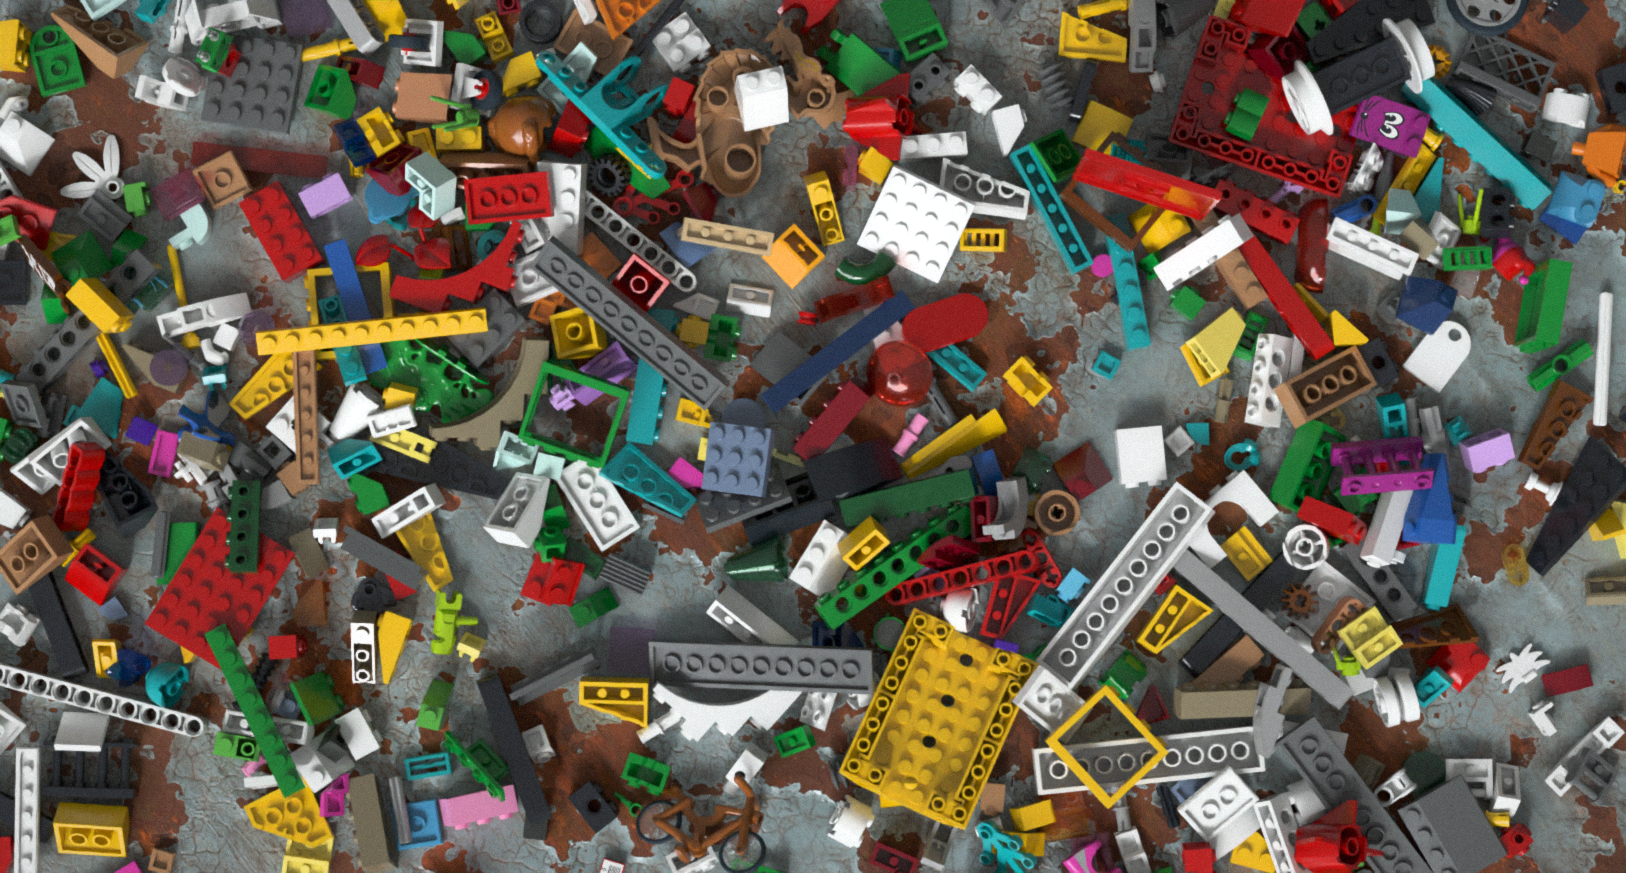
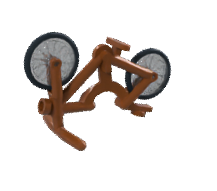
M736 775L734 782L746 795L744 808L718 804L714 807L715 813L713 815L700 817L693 812L695 808L693 799L683 795L682 790L678 787L670 786L669 789L664 788V796L679 802L676 804L667 800L651 802L640 811L636 820V831L639 837L646 843L658 845L674 838L683 844L682 847L676 845L674 851L681 861L687 864L691 860L687 854L688 851L693 857L700 858L706 854L708 847L727 835L729 836L723 841L719 850V861L723 869L728 873H752L760 867L766 855L764 840L759 834L752 831L753 824L761 825L764 813L760 812V802L754 790L741 775ZM683 815L686 816L690 823L695 825L693 838L680 830ZM727 815L738 817L705 838L707 826L723 821ZM740 828V831L732 833L736 829Z

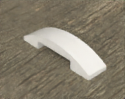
M1607 716L1561 758L1544 781L1561 797L1572 786L1565 781V776L1569 771H1572L1583 748H1591L1600 755L1606 748H1610L1625 732Z
M1253 805L1209 841L1211 848H1215L1216 861L1241 844L1261 827Z

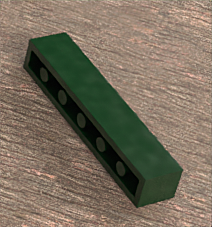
M972 466L845 497L839 500L845 526L853 525V529H855L870 515L878 523L888 521L887 517L896 515V519L909 516V512L917 510L918 514L931 510L930 507L939 505V508H945L953 505L952 501L960 500L961 503L973 501L974 496L979 493Z

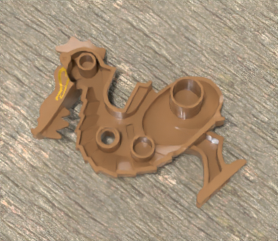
M785 19L779 20L777 28L771 31L766 37L765 42L774 41L772 54L775 55L782 51L781 61L788 60L795 81L789 75L785 76L788 90V110L797 121L802 117H813L823 129H827L832 122H842L846 114V98L852 97L854 91L850 89L842 93H836L834 78L828 74H821L820 63L803 53L799 37L791 33L790 28L784 27ZM751 47L749 50L735 48V50L720 51L719 56L706 64L707 70L699 79L700 85L693 98V101H696L694 117H696V138L694 141L687 144L676 141L658 128L654 118L647 117L646 121L652 150L663 161L676 163L686 173H690L698 166H701L700 179L713 185L720 195L727 198L744 197L756 185L761 173L760 146L770 144V134L775 130L774 126L744 131L734 91L737 76L777 67L776 65L772 66L765 55L761 56Z

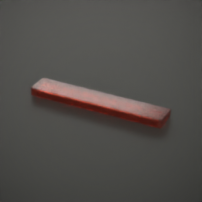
M193 141L192 165L201 166L233 150L244 171L322 179L327 173V156Z

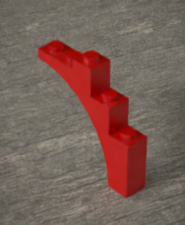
M513 221L505 238L496 250L483 262L464 273L436 280H418L396 275L389 297L433 313L449 311L452 300H449L450 296L476 305L477 301H481L484 296V284L509 293L511 288L514 289L519 278V276H516L517 271L509 266L510 264L514 265L518 255V252L515 251L518 243L523 242L526 233L523 230L524 226L522 223Z

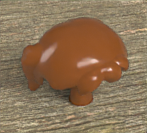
M522 95L506 101L497 113L489 119L487 124L493 144L500 153L527 155L531 164L537 166V162L540 161L539 153L544 152L549 145L543 136V128L552 125V114L556 115V107L551 100L545 99L542 95Z

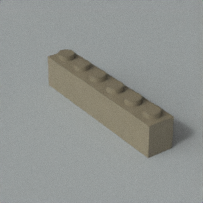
M1292 679L1290 685L1285 690L1284 703L1277 713L1282 715L1310 714L1311 687L1305 684L1303 680ZM1228 681L1225 685L1205 682L1204 685L1199 686L1193 683H1183L1182 686H1174L1173 713L1180 719L1253 717L1260 682L1247 681V684H1239L1238 682Z

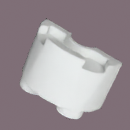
M1554 88L1553 93L1546 94L1541 120L1565 123L1572 127L1585 129L1590 106L1588 94H1567L1568 91L1562 88Z
M7 603L0 614V632L6 634L12 643L22 647L27 643L41 619L29 613L30 609L20 603L17 606Z
M1304 779L1286 786L1290 805L1294 804L1297 810L1294 816L1298 826L1303 827L1306 824H1312L1327 814L1326 807Z

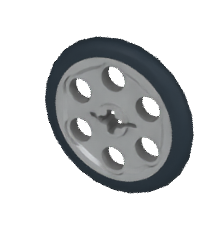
M1446 0L1448 10L1460 26L1469 32L1483 36L1500 35L1513 29L1523 18L1528 6V0H1514V3L1511 5L1506 4L1504 0ZM1475 6L1479 11L1478 16H1470L1467 11L1468 7ZM1491 10H1496L1500 13L1499 21H1494L1490 18L1489 13Z

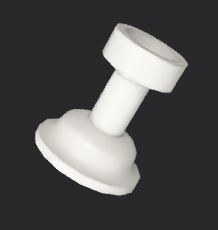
M1532 472L1524 488L1528 490L1536 488L1546 493L1545 499L1549 502V506H1551L1558 496L1563 482H1554L1548 485L1538 480L1539 475Z

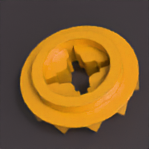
M1428 45L1431 57L1434 54L1435 60L1442 62L1435 65L1434 77L1438 80L1449 72L1452 63L1450 53L1443 46Z

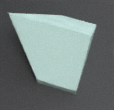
M1389 188L1384 233L1400 235L1413 220L1419 218L1422 214L1410 190Z
M504 430L495 454L492 470L497 473L528 464L532 465L539 445L529 446L527 443L522 442L518 435Z

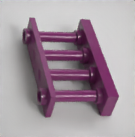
M1414 436L1331 443V466H1342L1345 474L1342 475L1341 496L1432 488L1434 470L1433 468L1422 469L1419 461L1422 456V437ZM1409 460L1413 470L1400 471L1396 461ZM1387 462L1390 471L1377 472L1374 463ZM1364 464L1367 473L1354 474L1351 465Z

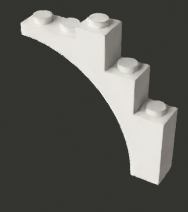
M659 681L652 686V690L655 692L653 696L661 704L667 702L671 706L670 712L678 719L684 717L679 724L682 728L680 732L689 741L693 738L697 742L715 722L718 723L715 727L724 735L729 733L733 736L750 716L752 717L751 722L758 729L761 730L764 727L768 731L802 693L798 691L763 690L756 695L734 702L708 703L681 696L665 687Z

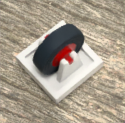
M406 18L405 28H402V35H389L388 46L402 48L401 55H404V64L441 67L444 21Z
M456 63L451 100L463 104L470 103L471 108L478 110L479 116L490 117L491 109L499 103L503 93L501 76L491 70L477 68L464 63ZM450 105V108L457 109V110H461V109H462V108H459V107H455V106H451V105Z

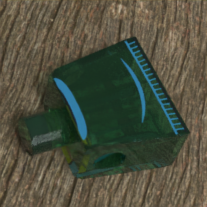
M132 267L130 271V276L132 279L136 277V270L134 267ZM157 274L131 301L127 308L134 315L140 307L150 313L174 291L175 286Z

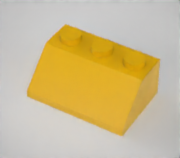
M59 802L53 821L58 853L127 857L130 827L128 807Z

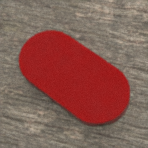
M968 293L958 294L910 311L902 324V337L909 347L920 352H931L979 335L988 322V310L985 303L977 296Z

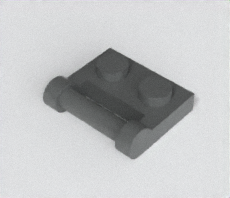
M1584 747L1572 771L1566 774L1565 781L1572 786L1575 785L1590 798L1594 805L1599 806L1605 800L1619 771L1591 748ZM1583 774L1598 786L1596 791L1581 779Z

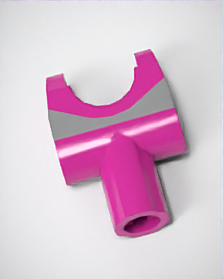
M1100 839L1079 848L1063 861V864L1070 873L1123 872L1120 867L1106 872H1098L1093 869L1092 858L1096 850L1103 845Z

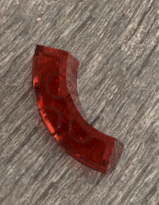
M1314 199L1305 203L1297 214V218L1301 220L1298 224V247L1294 280L1296 283H1300L1306 291L1323 294L1327 269L1325 267V253H1328L1329 240L1325 239L1327 236V223L1329 222L1328 199Z

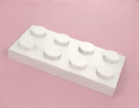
M578 459V462H574L564 468L560 480L556 481L603 552L639 529L640 526L612 482L599 476V471L602 468H591L586 465L587 462Z
M1039 665L1012 702L1052 733L1085 701L1048 670ZM1093 707L1059 738L1062 742L1068 743Z

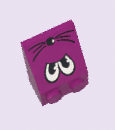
M1375 95L1359 103L1349 135L1371 144L1376 143L1377 146L1399 155L1416 158L1431 115Z

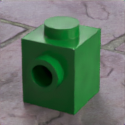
M1183 286L1181 290L1179 288L1174 290L1169 297L1172 301L1168 306L1190 322L1198 314L1206 301L1199 297L1200 292L1194 287Z

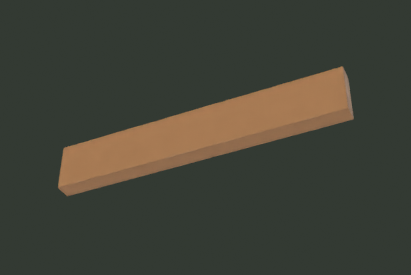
M316 349L292 352L297 485L321 484Z

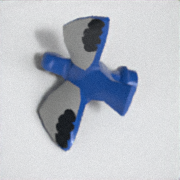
M215 390L208 392L205 412L201 415L194 413L184 404L180 407L178 415L187 420L191 426L185 425L178 429L179 441L183 431L193 433L196 437L225 444L227 449L232 450L235 443V435L232 432L220 430L231 408Z

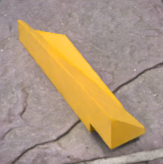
M995 408L977 421L970 414L900 464V467L909 479H913L945 463L950 457L959 456L1007 432V427Z

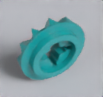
M491 230L480 237L477 244V252L482 261L490 255L488 253L492 247L489 241L491 240L492 243L498 245L505 238L506 233L499 230Z

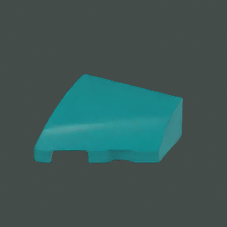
M102 377L76 415L79 417H92L105 434L116 440L118 437L119 418L121 419L122 413L121 403L124 399L122 389L107 378Z

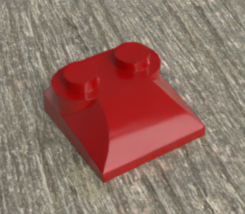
M1475 643L1440 645L1425 663L1432 669L1438 666L1454 679L1451 686L1460 693L1480 671L1486 668L1490 658Z

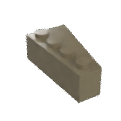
M373 773L350 778L349 793H346V797L348 800L351 799L352 808L349 809V816L351 822H355L356 830L353 831V839L355 844L359 846L360 852L356 854L359 867L362 866L368 873H382L398 869L397 862L392 861L390 856L394 849L389 835L385 833L389 825L385 813H381V809L384 808V802L378 777Z

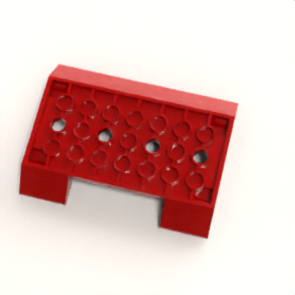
M1210 14L1192 61L1171 125L1168 142L1339 199L1353 159L1351 154L1357 138L1350 136L1349 132L1359 103L1331 116L1333 125L1338 126L1341 130L1340 136L1333 137L1332 135H1327L1322 130L1308 135L1301 128L1298 121L1291 123L1287 120V112L1292 110L1285 96L1282 81L1258 67L1251 55L1243 53L1247 48L1253 28ZM1210 83L1213 86V93L1209 95L1203 93L1201 89L1202 84ZM1245 87L1270 98L1257 129L1249 142L1225 131L1227 124L1224 123L1229 110L1234 111L1236 105L1233 104V100L1237 92L1242 93Z

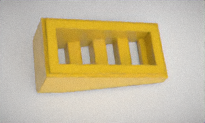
M964 228L960 236L959 251L1007 252V230ZM968 233H972L971 246H968ZM977 234H981L980 246H977ZM986 234H990V246H986ZM996 234H999V246H995Z

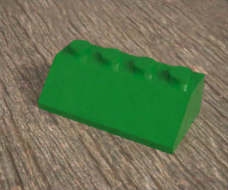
M1311 420L1298 427L1291 445L1288 447L1286 457L1279 469L1275 483L1270 490L1268 499L1295 513H1298L1305 496L1320 501L1335 467L1331 466L1330 463L1331 443L1345 442L1347 437L1325 423Z

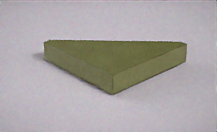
M777 447L772 450V458L804 468L803 461H806L804 458L790 452L780 451Z

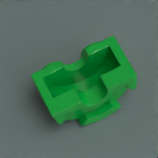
M711 313L703 358L731 362V359L736 360L738 347L734 346L735 337L740 338L742 325L738 324V318Z
M1125 649L1097 683L1100 686L1103 684L1108 687L1112 685L1121 694L1118 698L1126 700L1134 691L1131 687L1136 681L1141 683L1148 675V672L1145 670L1147 666L1129 650Z
M630 752L621 778L628 780L627 784L640 788L643 785L648 788L647 792L660 796L663 793L672 766L653 758Z

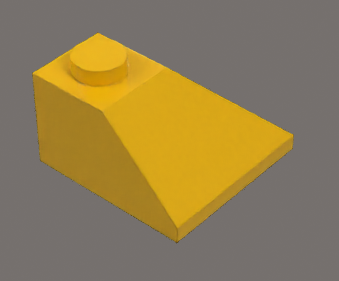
M362 0L385 36L384 43L388 42V37L391 34L402 35V28H405L407 16L399 0Z

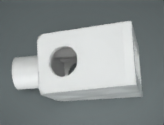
M750 741L727 773L726 778L728 781L723 789L728 794L734 796L739 789V786L734 782V777L741 775L749 784L769 754Z

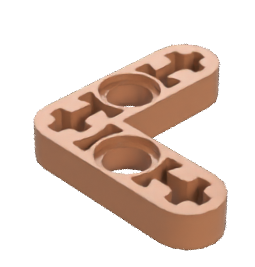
M1351 596L1343 597L1312 637L1311 647L1313 650L1320 654L1330 653L1341 639L1336 631L1368 608ZM1349 604L1356 610L1355 612L1349 610ZM1336 620H1340L1339 628L1333 631V623Z

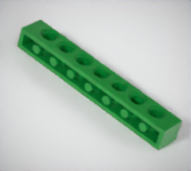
M960 502L952 503L953 505L946 507V511L943 514L930 518L927 521L928 524L923 528H916L910 532V537L904 541L900 540L894 543L890 551L874 557L870 565L867 567L863 566L858 571H855V575L848 580L844 579L838 582L836 588L831 592L821 594L813 606L825 625L834 630L920 570L924 565L918 564L917 559L937 541L950 535L964 539L971 534V511L968 506ZM953 520V528L948 531L947 524ZM935 533L934 542L929 543V536ZM916 545L917 553L911 556L910 550ZM898 558L899 565L893 569L892 562ZM880 571V579L874 582V574ZM862 584L861 593L856 595L855 588ZM843 597V605L837 608V600Z

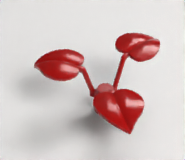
M418 203L412 207L407 216V221L411 227H419V233L423 244H418L414 248L413 254L392 242L388 243V237L384 234H379L368 238L360 246L355 262L357 266L373 267L380 265L389 258L390 248H394L410 257L412 261H415L419 267L425 270L451 268V247L444 238H434L427 242L424 227L431 228L435 226L440 218L433 221L419 209Z

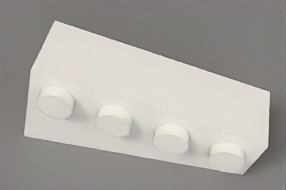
M943 158L939 186L975 202L976 205L972 213L1025 220L1030 191L1008 182L991 178L990 175L981 174L967 166L958 165L949 159Z
M539 161L537 162L538 171H550L555 213L554 217H547L551 237H556L577 256L583 254L587 164Z
M1240 213L1232 218L1230 214L1226 215L1218 221L1219 226L1215 228L1211 225L1201 232L1203 234L1202 237L1198 238L1195 236L1185 242L1187 245L1185 248L1182 249L1181 246L1169 253L1171 257L1153 268L1167 291L1254 237Z

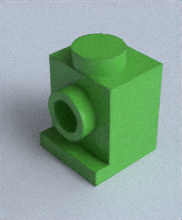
M144 181L123 185L128 213L135 215V217L148 216V212H150L149 205H152L150 193L146 192V190L150 189V184Z

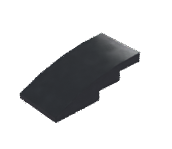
M887 437L858 443L803 461V466L819 504L839 497L843 499L859 492L863 494L903 478Z

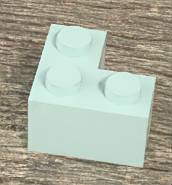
M427 151L406 162L405 180L420 192L419 209L433 221L454 210L457 178L455 174Z

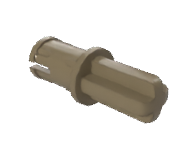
M1221 379L1218 399H1215L1217 401L1213 419L1215 422L1228 424L1230 405L1233 404L1230 401L1234 383L1232 379Z

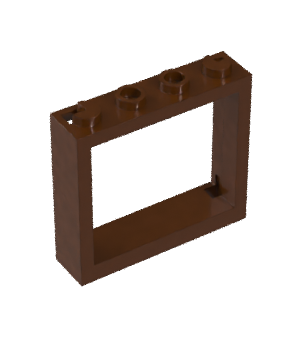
M1112 131L1096 150L1104 153L1113 142L1141 166L1163 172V167L1154 160L1150 162L1144 157L1146 155L1144 151L1137 146L1133 148L1127 143L1128 139L1120 132L1114 133ZM1072 179L1059 196L1128 253L1135 248L1165 211V209L1158 207L1135 237L1130 239L1072 192L1079 181Z

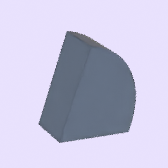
M117 596L97 609L100 614L110 619H120L130 615Z

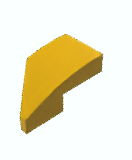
M679 398L674 420L710 428V422H714L708 409L704 411L695 402Z

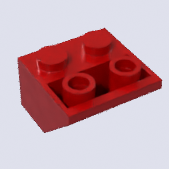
M85 543L73 559L64 580L102 606L129 569L95 544Z

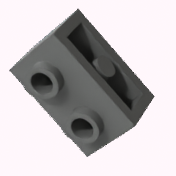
M934 53L930 54L909 73L911 77L908 96L916 105L920 102L925 104L933 97L931 92L937 87L942 89L949 83L950 79L948 77L951 71Z

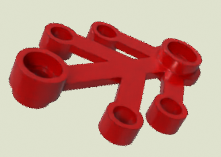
M684 170L679 171L676 179L668 182L671 188L663 194L679 187L684 189L690 188L694 184L693 173H686ZM688 176L690 181L684 184L681 182L682 177ZM628 184L624 195L617 197L613 202V211L621 218L634 215L647 220L653 226L660 222L659 213L656 211L648 212L636 206L647 203L668 211L671 216H678L681 212V207L676 202L670 203L660 198L652 200L643 193L633 197L635 188L631 184ZM622 203H626L628 205V209L626 211L620 210V205ZM671 206H677L678 211L676 213L670 212ZM655 214L658 216L656 222L649 220L651 215Z

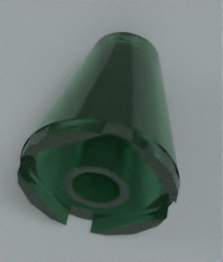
M780 537L772 538L728 557L727 562L724 563L726 576H730L731 580L786 581L789 570L787 558H784L782 551H785Z

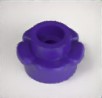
M94 358L95 361L89 363L98 379L103 376L106 378V372L109 371L108 366L103 359L98 360Z

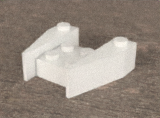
M191 0L185 15L190 40L195 46L202 45L209 27L224 33H230L258 26L260 30L283 25L277 0H228V4L220 6L219 4H210L205 9L196 0Z

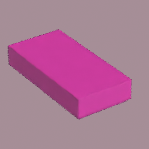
M158 429L147 473L171 478L177 456L176 450L180 442L177 433Z

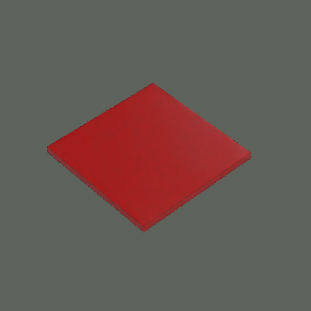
M1086 148L1072 175L1073 180L1200 221L1221 200L1223 194L1222 191Z

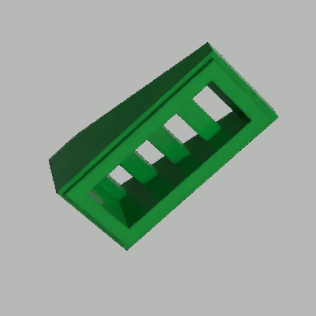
M1491 246L1443 248V271H1482L1491 269ZM1451 253H1455V265H1452ZM1461 253H1464V265H1461ZM1470 253H1473L1474 264H1471Z
M1249 310L1244 320L1246 326L1232 355L1250 362L1256 351L1258 335L1256 336L1245 330L1247 328L1255 333L1264 334L1270 319ZM1252 320L1262 326L1259 328L1249 323V321ZM1244 337L1246 339L1253 341L1254 343L1251 344L1241 338Z

